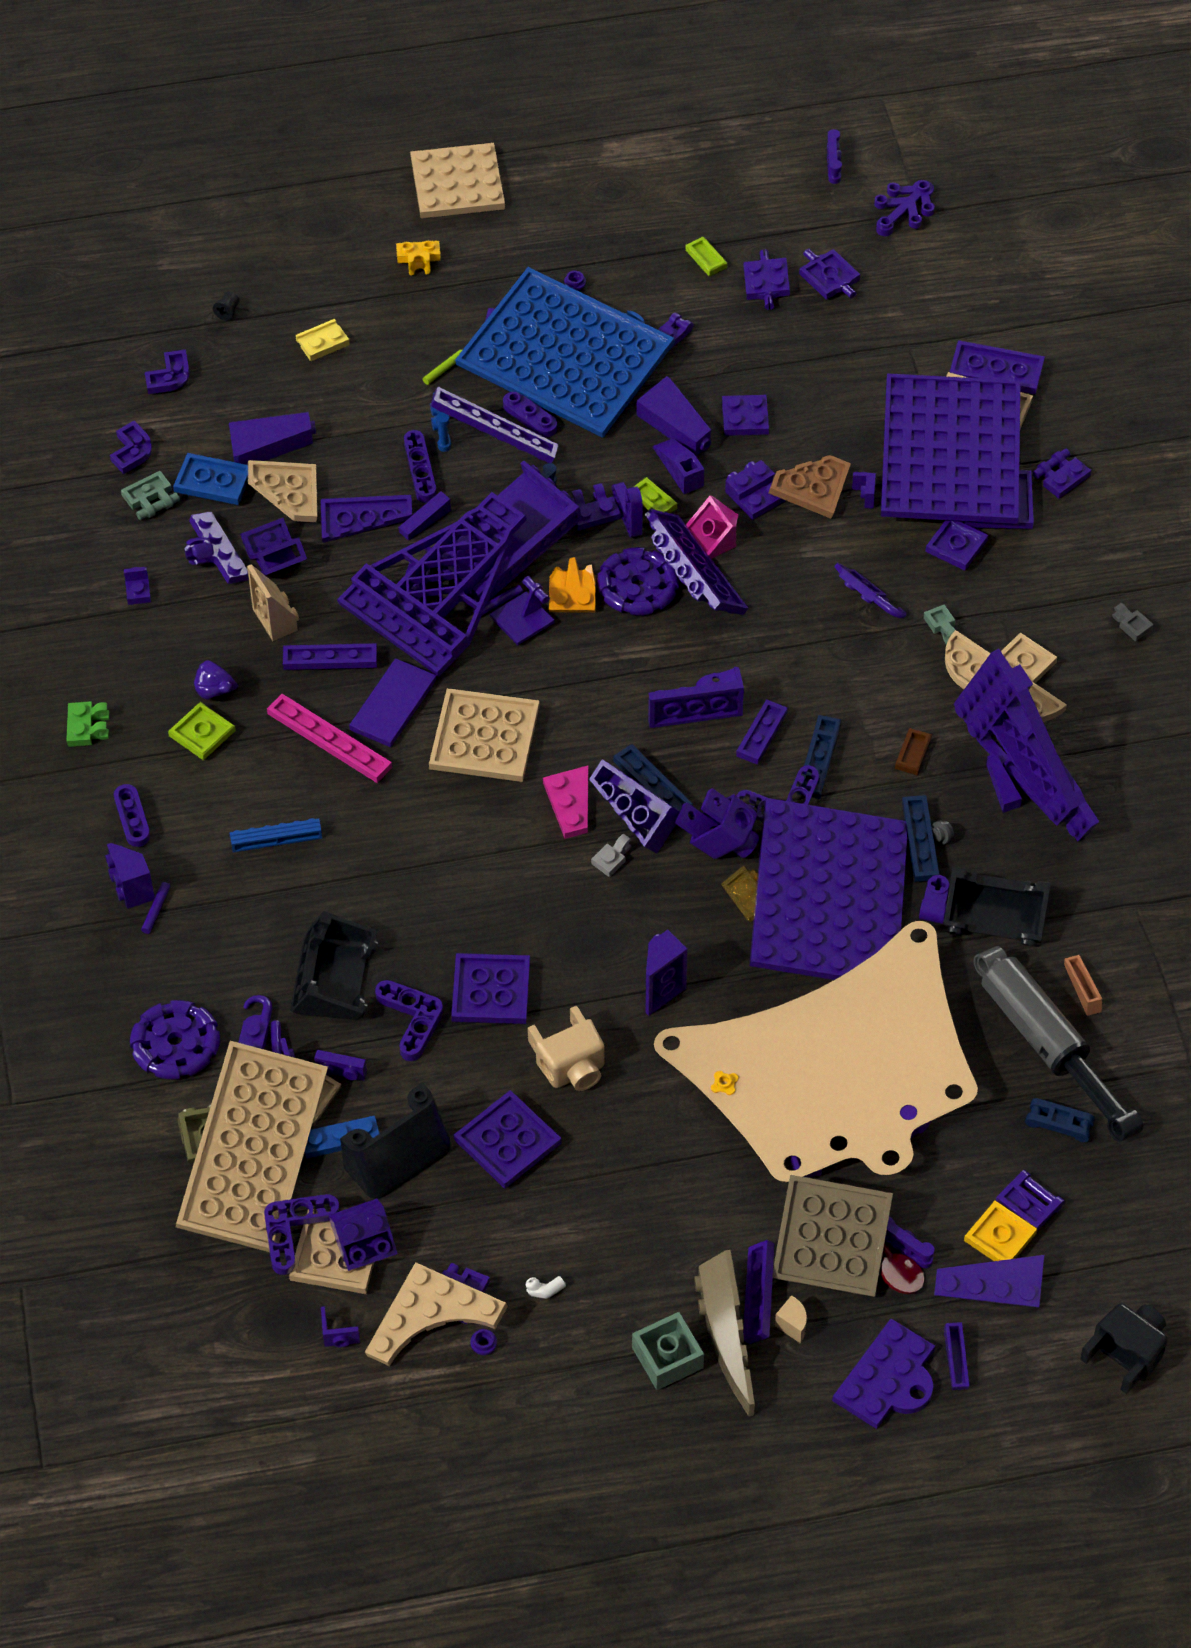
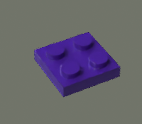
M766 395L722 396L724 436L769 434Z
M945 520L926 545L925 552L965 571L988 541V535L960 521Z

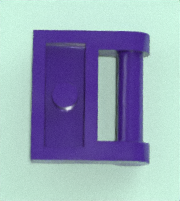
M1023 1170L996 1197L998 1203L1037 1228V1231L1065 1203V1200L1060 1196H1054L1033 1180L1031 1174L1026 1170ZM1026 1186L1049 1205L1045 1206L1022 1187Z

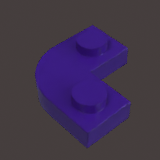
M186 349L165 352L166 369L145 372L148 394L173 391L182 387L187 382L189 366Z
M135 421L116 431L118 439L125 447L112 453L110 459L125 474L149 458L152 451L151 441L148 434Z

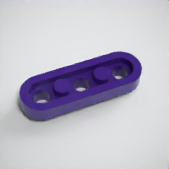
M509 392L503 397L504 410L534 433L542 437H551L556 433V419L530 399L517 392Z
M130 784L120 785L114 791V800L126 840L131 846H143L148 843L150 832L137 789Z

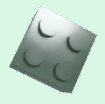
M680 1312L632 1333V1349L656 1390L695 1373L704 1367V1353Z

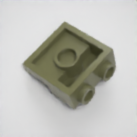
M211 1105L203 1109L187 1108L178 1113V1125L188 1163L195 1161Z

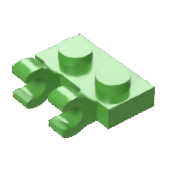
M92 702L68 703V747L92 745V739H108L109 730L106 729L107 723L103 722L109 720L107 703H97L94 707ZM93 720H101V722H97L92 726Z

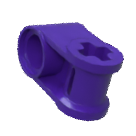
M935 875L928 880L925 896L920 908V920L944 923L949 891V881L946 877Z

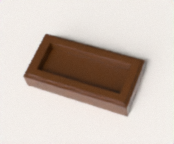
M909 728L897 758L895 769L918 775L931 742L932 734Z

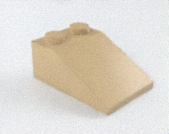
M252 564L248 565L252 607L272 641L298 631L297 621L299 616L295 608H290L288 605L289 601L285 592H280L277 585Z

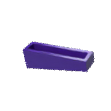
M440 491L399 526V533L408 541L451 511L450 498Z
M997 754L987 756L986 765L1002 812L1019 808L1022 798Z
M962 1322L946 1323L944 1336L952 1390L969 1389Z

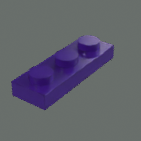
M766 699L738 747L736 757L758 765L787 715L788 708Z

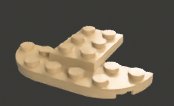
M955 630L946 645V669L953 681L962 689H965L990 653ZM1019 633L1001 652L1012 668L1020 664L1032 681L1033 685L1029 692L1042 721L1045 722L1061 715L1066 711L1067 706L1035 684L1056 664L1057 657L1022 633Z

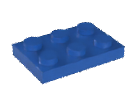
M187 453L174 483V492L239 505L248 483V465Z

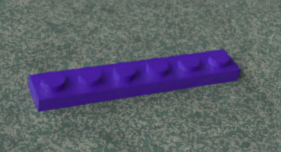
M437 387L431 407L456 418L458 421L475 427L479 431L485 432L500 441H504L521 451H525L548 463L553 462L558 447L557 443L440 387Z

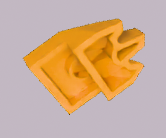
M573 557L569 559L567 571H563L560 567L554 569L549 580V612L595 613L596 578L592 565L586 566L584 570H579L576 558Z

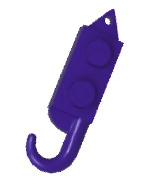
M838 562L836 563L835 568L840 573L839 577L845 581V586L860 592L863 600L870 604L874 602L896 618L903 619L906 617V612L902 608H895L890 604L888 598H886L887 595L856 570L849 569Z

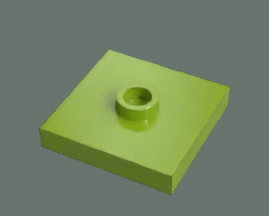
M200 702L168 731L169 737L204 760L236 730L232 723Z

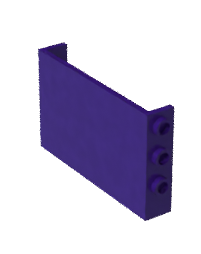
M525 461L521 462L523 474L497 495L522 512L527 520L512 535L513 542L489 600L582 520L580 508L572 501L569 494L564 490L560 491L557 489L555 483L547 477L545 479L536 466H530ZM461 536L457 540V544L469 542V536ZM431 547L425 548V552L427 553ZM485 547L473 549V555L486 554ZM469 549L457 551V558L470 556ZM453 551L445 552L441 556V560L454 558ZM474 562V568H475L480 562ZM470 563L458 564V571L470 570ZM454 565L442 566V573L454 572ZM492 569L468 593L477 602L481 598ZM458 578L459 583H460L464 578Z

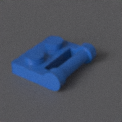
M430 406L431 414L434 416L431 418L433 431L437 430L440 438L438 440V449L442 452H447L451 449V441L448 434L449 415Z

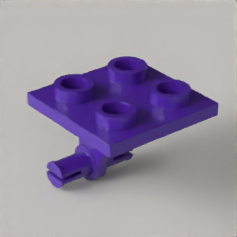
M530 576L525 577L522 581L529 589V594L526 591L490 613L492 620L517 646L554 624V619L541 607V603L546 604L550 597L543 591V587L539 583H535Z

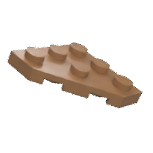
M828 455L813 463L809 461L796 465L795 468L790 470H779L773 478L768 493L832 518L851 463Z

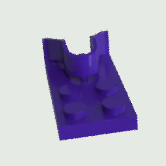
M734 667L721 673L706 675L699 679L694 687L649 692L648 722L650 728L743 716L744 686L740 669ZM718 678L719 681L714 682L713 679Z

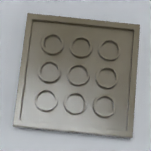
M790 1175L773 1267V1278L875 1297L893 1193Z

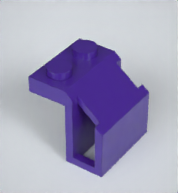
M284 518L240 534L249 558L256 559L261 568L260 572L264 575L307 559L300 539H291ZM296 544L300 556L296 557L290 548L291 545Z

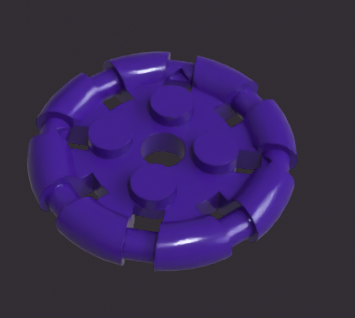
M642 547L627 548L620 554L614 553L603 562L600 567L601 572L597 575V588L599 594L604 596L606 604L621 613L625 611L636 616L652 614L654 610H662L668 606L675 598V591L679 589L680 584L676 570L668 565L662 553L655 550L653 552L646 551V548ZM627 561L628 564L623 566L622 562ZM636 580L644 582L642 585L633 584ZM627 599L633 600V604L627 603Z
M172 1000L169 1004L161 1005L159 1003L154 1005L140 1016L141 1020L139 1023L134 1024L131 1031L130 1047L134 1050L132 1055L135 1061L147 1073L152 1072L156 1077L175 1080L180 1079L181 1076H192L199 1073L210 1064L211 1057L216 1056L220 1045V1032L216 1029L218 1024L212 1014L204 1007L198 1008L195 1006V1003L184 1000ZM173 1013L174 1017L164 1019V1015ZM190 1015L195 1017L193 1022H191V1019L189 1018ZM148 1026L152 1027V1032L146 1030ZM207 1032L204 1036H200V1034H199V1033ZM174 1037L182 1039L177 1045L169 1043L170 1039ZM151 1046V1049L147 1050L143 1047ZM197 1050L203 1051L202 1054H195ZM159 1058L164 1061L163 1063L157 1064ZM184 1063L187 1064V1065H183V1066L177 1067V1065H180V1064H184Z

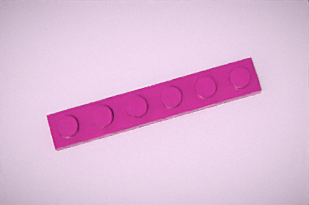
M281 694L267 708L268 715L376 783L392 768V762L284 694Z

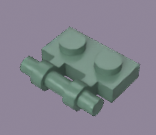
M161 471L121 490L122 497L132 510L140 506L142 507L141 510L136 512L139 520L146 517L151 518L155 516L156 512L164 508L169 509L173 507L174 503L180 501L177 493L167 494L172 491V487ZM157 498L160 499L159 501H157V502H155V503H153V504H150L151 501H153V500H155V499H157Z

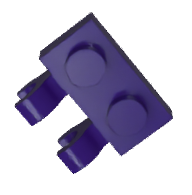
M602 483L593 485L595 501L585 504L581 489L572 491L574 497L572 501L579 506L582 520L576 524L578 531L621 519V513L614 497L606 498Z

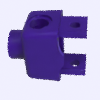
M709 789L701 806L703 813L687 802L682 805L675 824L692 835L690 844L713 859H718L732 851L741 858H746L755 849L759 841V835L752 828L756 821L757 813L736 795L733 794L726 798L715 789Z

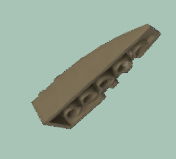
M725 1250L701 1264L698 1276H694L696 1292H701L702 1299L698 1300L700 1315H705L713 1350L733 1393L748 1416H754L755 1403L750 1370L746 1369L748 1366L746 1345H742L744 1343V1329L739 1314L740 1302L731 1250Z

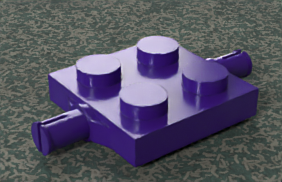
M810 248L804 251L803 255L810 262L800 268L799 274L826 300L839 292H844L850 299L856 296L857 292L850 286L860 281V274L834 249L822 255H816Z
M765 249V256L763 250L760 251L759 261L743 262L747 300H764L765 309L769 310L768 303H770L771 310L774 308L773 299L790 295L786 258L769 259V251Z

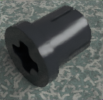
M225 292L223 297L213 305L214 314L222 320H230L240 302L239 297L235 293L233 294V292Z

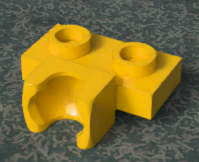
M439 241L396 243L397 262L408 263L409 275H414L416 269H423L425 274H430V261H440Z

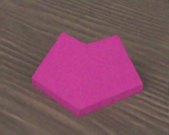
M709 496L686 526L711 559L736 547L738 514L715 497Z

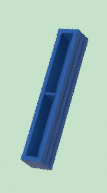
M311 818L306 821H294L287 824L280 823L274 826L266 825L261 828H250L242 831L235 830L230 832V838L234 853L322 839L319 818Z

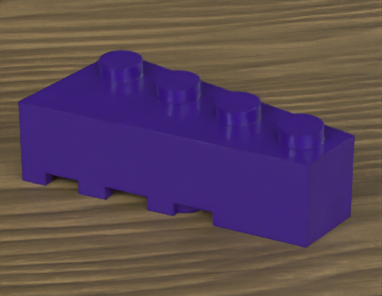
M602 759L589 780L612 805L615 812L626 822L629 829L639 838L642 845L657 854L676 826L675 822L680 811Z

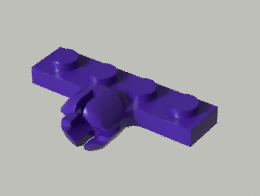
M212 512L191 515L189 522L199 537L191 538L186 542L187 545L184 549L189 563L194 566L208 564L209 562L214 563L228 584L247 581L249 579L247 568Z

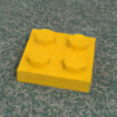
M994 1201L965 1235L964 1241L993 1261L1016 1259L1036 1235L1037 1228L997 1201Z

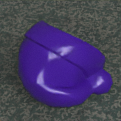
M206 660L199 665L194 679V687L197 694L206 700L222 696L238 688V684L230 674L210 660Z

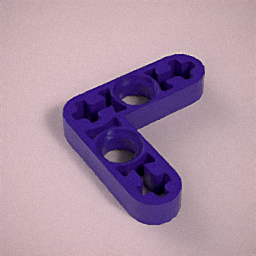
M624 482L613 484L612 494L629 537L642 535L643 503L638 486L627 489Z
M806 765L800 768L786 801L793 802V794L799 792L805 796L806 800L803 804H809L819 779V773L815 767ZM807 772H811V777L814 780L810 779L808 781L806 789L804 787H797L796 784L802 786L804 776L801 774L806 775ZM749 790L740 791L736 795L740 799H744L747 796L749 797V802L755 805L757 800L761 801L757 807L756 819L763 822L761 808L764 806L767 797ZM747 804V805H749L752 809H754L755 806L750 805V804Z
M384 980L376 985L375 993L376 1000L380 1004L414 1016L399 1046L403 1059L415 1061L421 1057L443 1015L442 1002L437 997L393 981ZM387 990L391 991V993H387L386 996L382 995V992L386 993ZM406 997H413L416 1000L412 1005H405L402 1001ZM432 1006L436 1007V1010L433 1009L431 1012H428L427 1010L431 1009ZM423 1024L428 1027V1030L424 1033H418L414 1030L415 1027ZM413 1039H415V1049H411L410 1052L407 1051V1048L412 1046Z
M318 1195L276 1201L266 1206L264 1218L271 1265L277 1274H289L295 1267L290 1226L330 1221L328 1215L339 1212V1202L335 1196ZM324 1204H329L331 1211L326 1212ZM313 1205H316L317 1214H313ZM304 1206L309 1209V1213L301 1217L295 1214V1209ZM289 1208L291 1218L287 1217V1209ZM273 1211H278L279 1219H274ZM277 1233H283L287 1236V1239L284 1243H276L272 1239L273 1236ZM279 1251H284L285 1260L287 1261L285 1266L281 1265Z

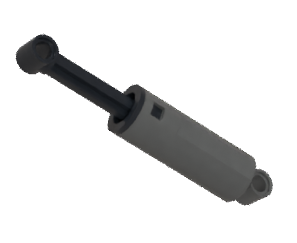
M999 946L975 955L973 960L974 966L978 974L983 977L982 986L1055 1076H1062L1067 1073L1072 1075L1108 1119L1107 1126L1112 1138L1121 1142L1142 1132L1144 1126L1139 1113L1136 1110L1124 1108L1086 1063L1085 1059L1090 1053L1089 1045L1016 957H1007L1005 951Z

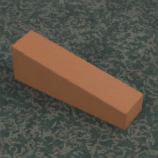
M1076 955L1065 958L1064 966L1086 1015L1100 1013L1102 1011V997L1081 957Z

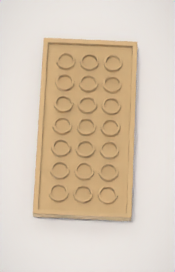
M234 1041L229 1042L176 1222V1228L269 1252L264 1211L266 1206L272 1202L290 1200L292 1198L327 1073V1066ZM273 1211L274 1219H279L278 1211ZM282 1233L275 1234L272 1238L273 1241L279 1243Z

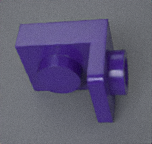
M854 472L852 489L861 490L860 499H865L864 508L874 509L876 473Z
M134 567L124 569L128 605L151 602L147 568Z

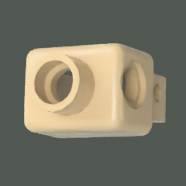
M574 1006L570 1008L572 1027L543 1039L536 1026L532 1025L528 1027V1041L536 1053L537 1065L553 1087L559 1088L571 1082L575 1090L584 1091L594 1086L601 1078L599 1069L604 1066V1043L592 1020H585L579 1008Z

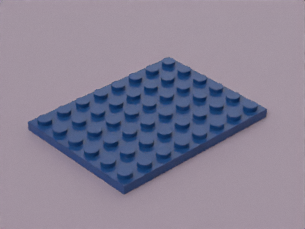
M527 267L455 361L456 365L510 392H517L530 399L536 405L603 438L674 345L675 341L674 337Z

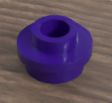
M571 271L565 277L564 285L579 291L585 287L586 279L581 272Z
M480 1329L471 1337V1348L479 1355H488L497 1346L496 1336L487 1329ZM481 1341L488 1342V1344L484 1346L480 1345L479 1343Z

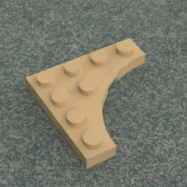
M415 1262L365 1353L368 1357L390 1366L399 1352L411 1342L410 1339L425 1329L429 1331L452 1321L476 1323L496 1329L508 1306L499 1299Z

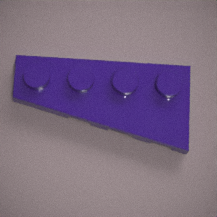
M411 495L321 499L322 543L406 521L412 516Z

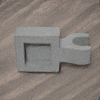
M622 834L613 847L606 844L591 859V864L608 877H611L626 862L624 854L631 848L629 844L631 839Z

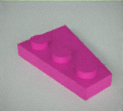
M588 766L543 777L545 790L564 838L567 839L588 833Z

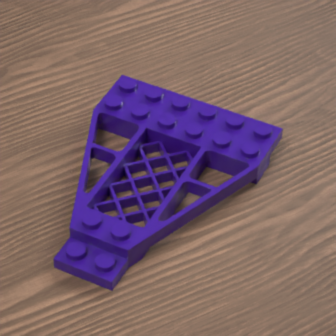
M491 492L475 509L465 513L457 522L372 565L366 563L351 578L353 584L337 601L343 608L439 677L470 645L513 542L512 535L527 520L526 516ZM461 536H469V542L457 544V540ZM435 544L419 561L411 556ZM485 547L486 554L473 555L474 548ZM469 549L470 556L457 558L458 550ZM453 551L454 558L441 560V556L445 552ZM404 559L414 565L397 584L379 573ZM474 562H480V563L474 568ZM470 563V570L458 571V564ZM454 565V572L442 573V566ZM438 567V574L426 575L430 568ZM492 569L479 602L467 596L472 588ZM458 578H464V579L459 583ZM455 579V586L443 587L442 580ZM426 582H439V588L426 589ZM422 583L423 590L410 591L414 584ZM443 594H449V595L443 600ZM439 595V602L427 603V596ZM423 597V603L416 598ZM462 601L475 609L465 634L444 619Z
M997 649L990 653L954 702L955 711L967 724L970 735L976 738L990 755L997 754L1008 775L1038 805L1056 826L1065 822L1069 834L1074 836L1077 841H1080L1099 823V820L1087 804L1081 789L1055 750L1029 692L1033 685L1032 681L1020 664L1012 668L1000 649ZM992 735L996 736L1005 752L991 738Z

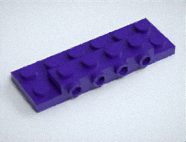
M649 509L645 516L650 522V527L656 531L651 537L653 544L660 553L664 554L668 565L676 570L679 580L687 585L691 596L699 602H708L709 606L716 611L721 610L730 614L744 615L749 608L680 516Z

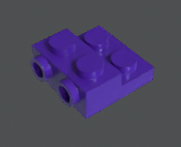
M762 460L757 463L754 461L749 462L743 471L739 473L734 471L726 479L725 492L752 520L786 501L768 493L775 473Z

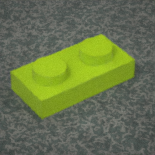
M647 477L634 486H638L643 506L647 510L654 509L672 513L677 509V502Z

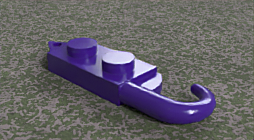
M255 995L248 998L243 1007L247 1009L250 1004L259 1002L263 1005L261 1015L250 1016L243 1021L238 1043L264 1049L273 1008L269 998Z

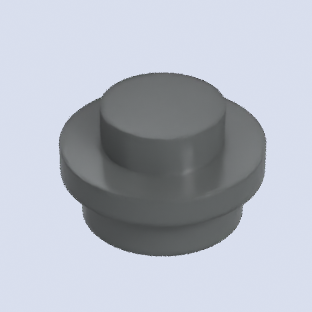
M947 821L933 823V838L940 844H947L954 836L951 824Z

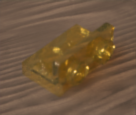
M742 866L721 885L745 918L751 922L754 920L758 873L754 869L750 871L745 866Z

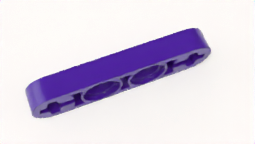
M411 430L404 435V447L416 497L420 502L427 503L436 496V485L424 436L420 431ZM412 440H416L417 447L413 448ZM416 455H421L424 457L420 461H415L412 459ZM419 472H426L428 474L424 478L416 476ZM427 485L428 493L423 491V486Z

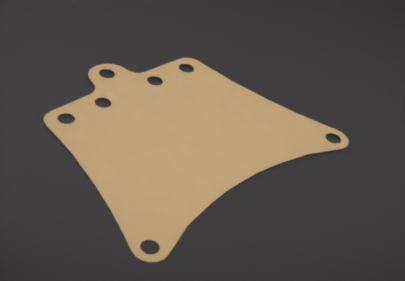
M924 921L911 922L876 954L848 973L804 996L771 1009L728 1021L665 1029L656 1036L654 1041L655 1051L693 1082L721 1110L746 1138L772 1176L784 1182H789L790 1175L803 1177L848 1158L862 1160L874 1173L880 1175L898 1173L905 1169L912 1161L914 1154L910 1137L914 1129L974 1100L978 1090L959 1044L947 1003L941 976L936 931L931 924ZM915 929H923L927 932V939L921 943H916L912 941L910 935ZM669 1036H675L680 1040L679 1047L672 1051L663 1047L664 1039ZM722 1071L725 1074L736 1073L738 1075V1081L735 1082L734 1094L727 1095L724 1092H712L711 1085L715 1081V1072ZM955 1084L962 1088L963 1093L960 1098L950 1099L946 1096L945 1090L949 1085ZM905 1105H912L917 1109V1116L912 1120H905L900 1116L901 1108ZM835 1136H843L847 1139V1147L844 1150L835 1151L830 1146L831 1139ZM889 1150L896 1151L900 1157L898 1163L892 1166L886 1165L882 1161V1155ZM788 1156L799 1157L801 1159L799 1169L789 1171L784 1167V1160Z

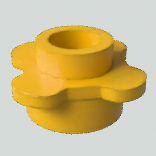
M722 1071L715 1072V1081L711 1085L712 1092H724L727 1095L734 1094L735 1082L738 1081V1075L736 1073L725 1074Z

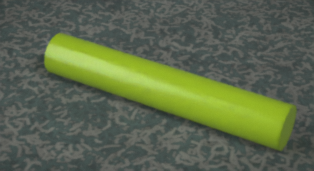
M462 350L457 351L423 377L424 383L429 385L455 365V359Z

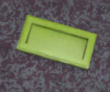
M704 237L686 245L685 250L709 277L727 268V262Z

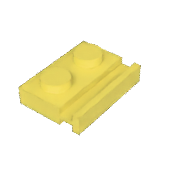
M335 319L296 335L297 343L301 345L302 350L310 361L350 345L349 338L341 327L337 325Z

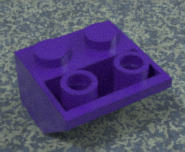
M113 843L107 844L109 854L105 855L109 867L108 873L112 883L115 882L116 884L115 889L119 901L124 900L127 909L153 901L155 896L151 875L143 854Z
M378 1199L328 1215L335 1240L348 1271L398 1254L384 1207Z

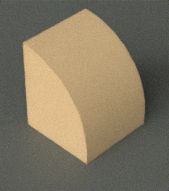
M791 1295L776 1313L775 1326L799 1343L802 1342L805 1336L806 1311L801 1302Z

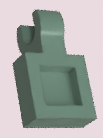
M942 605L924 612V620L934 634L942 633L943 640L947 645L950 636L955 631L953 628L955 626V619L947 607Z

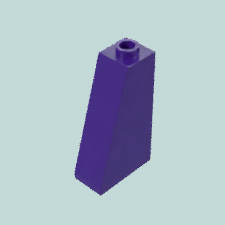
M666 376L637 400L638 417L669 439H675L694 453L695 456L710 447L711 429L669 377Z
M309 412L229 422L234 462L248 465L249 460L266 461L313 444L312 434H316L315 422L310 421Z

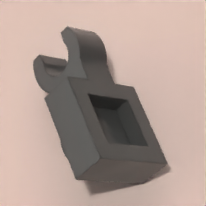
M1123 603L1114 607V610L1117 612L1112 614V617L1120 622L1119 627L1135 642L1152 630L1153 624L1138 610L1131 613Z

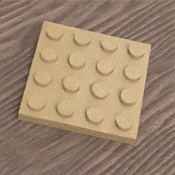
M494 143L410 152L421 218L505 209Z
M447 688L429 761V769L523 782L539 711V701Z

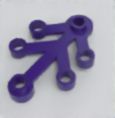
M926 180L917 181L913 186L900 187L897 183L888 184L887 194L891 197H897L900 194L911 195L909 197L889 199L885 195H877L875 197L874 206L878 209L898 206L888 217H881L877 221L876 232L881 236L891 235L894 223L907 210L909 213V226L914 229L919 228L922 223V217L917 213L915 202L919 199L921 200L922 215L932 216L934 214V204L930 202V196L934 192L933 184Z

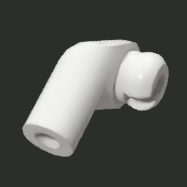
M560 1276L548 1284L540 1283L536 1278H530L526 1281V1291L533 1297L548 1299L565 1288L566 1285Z

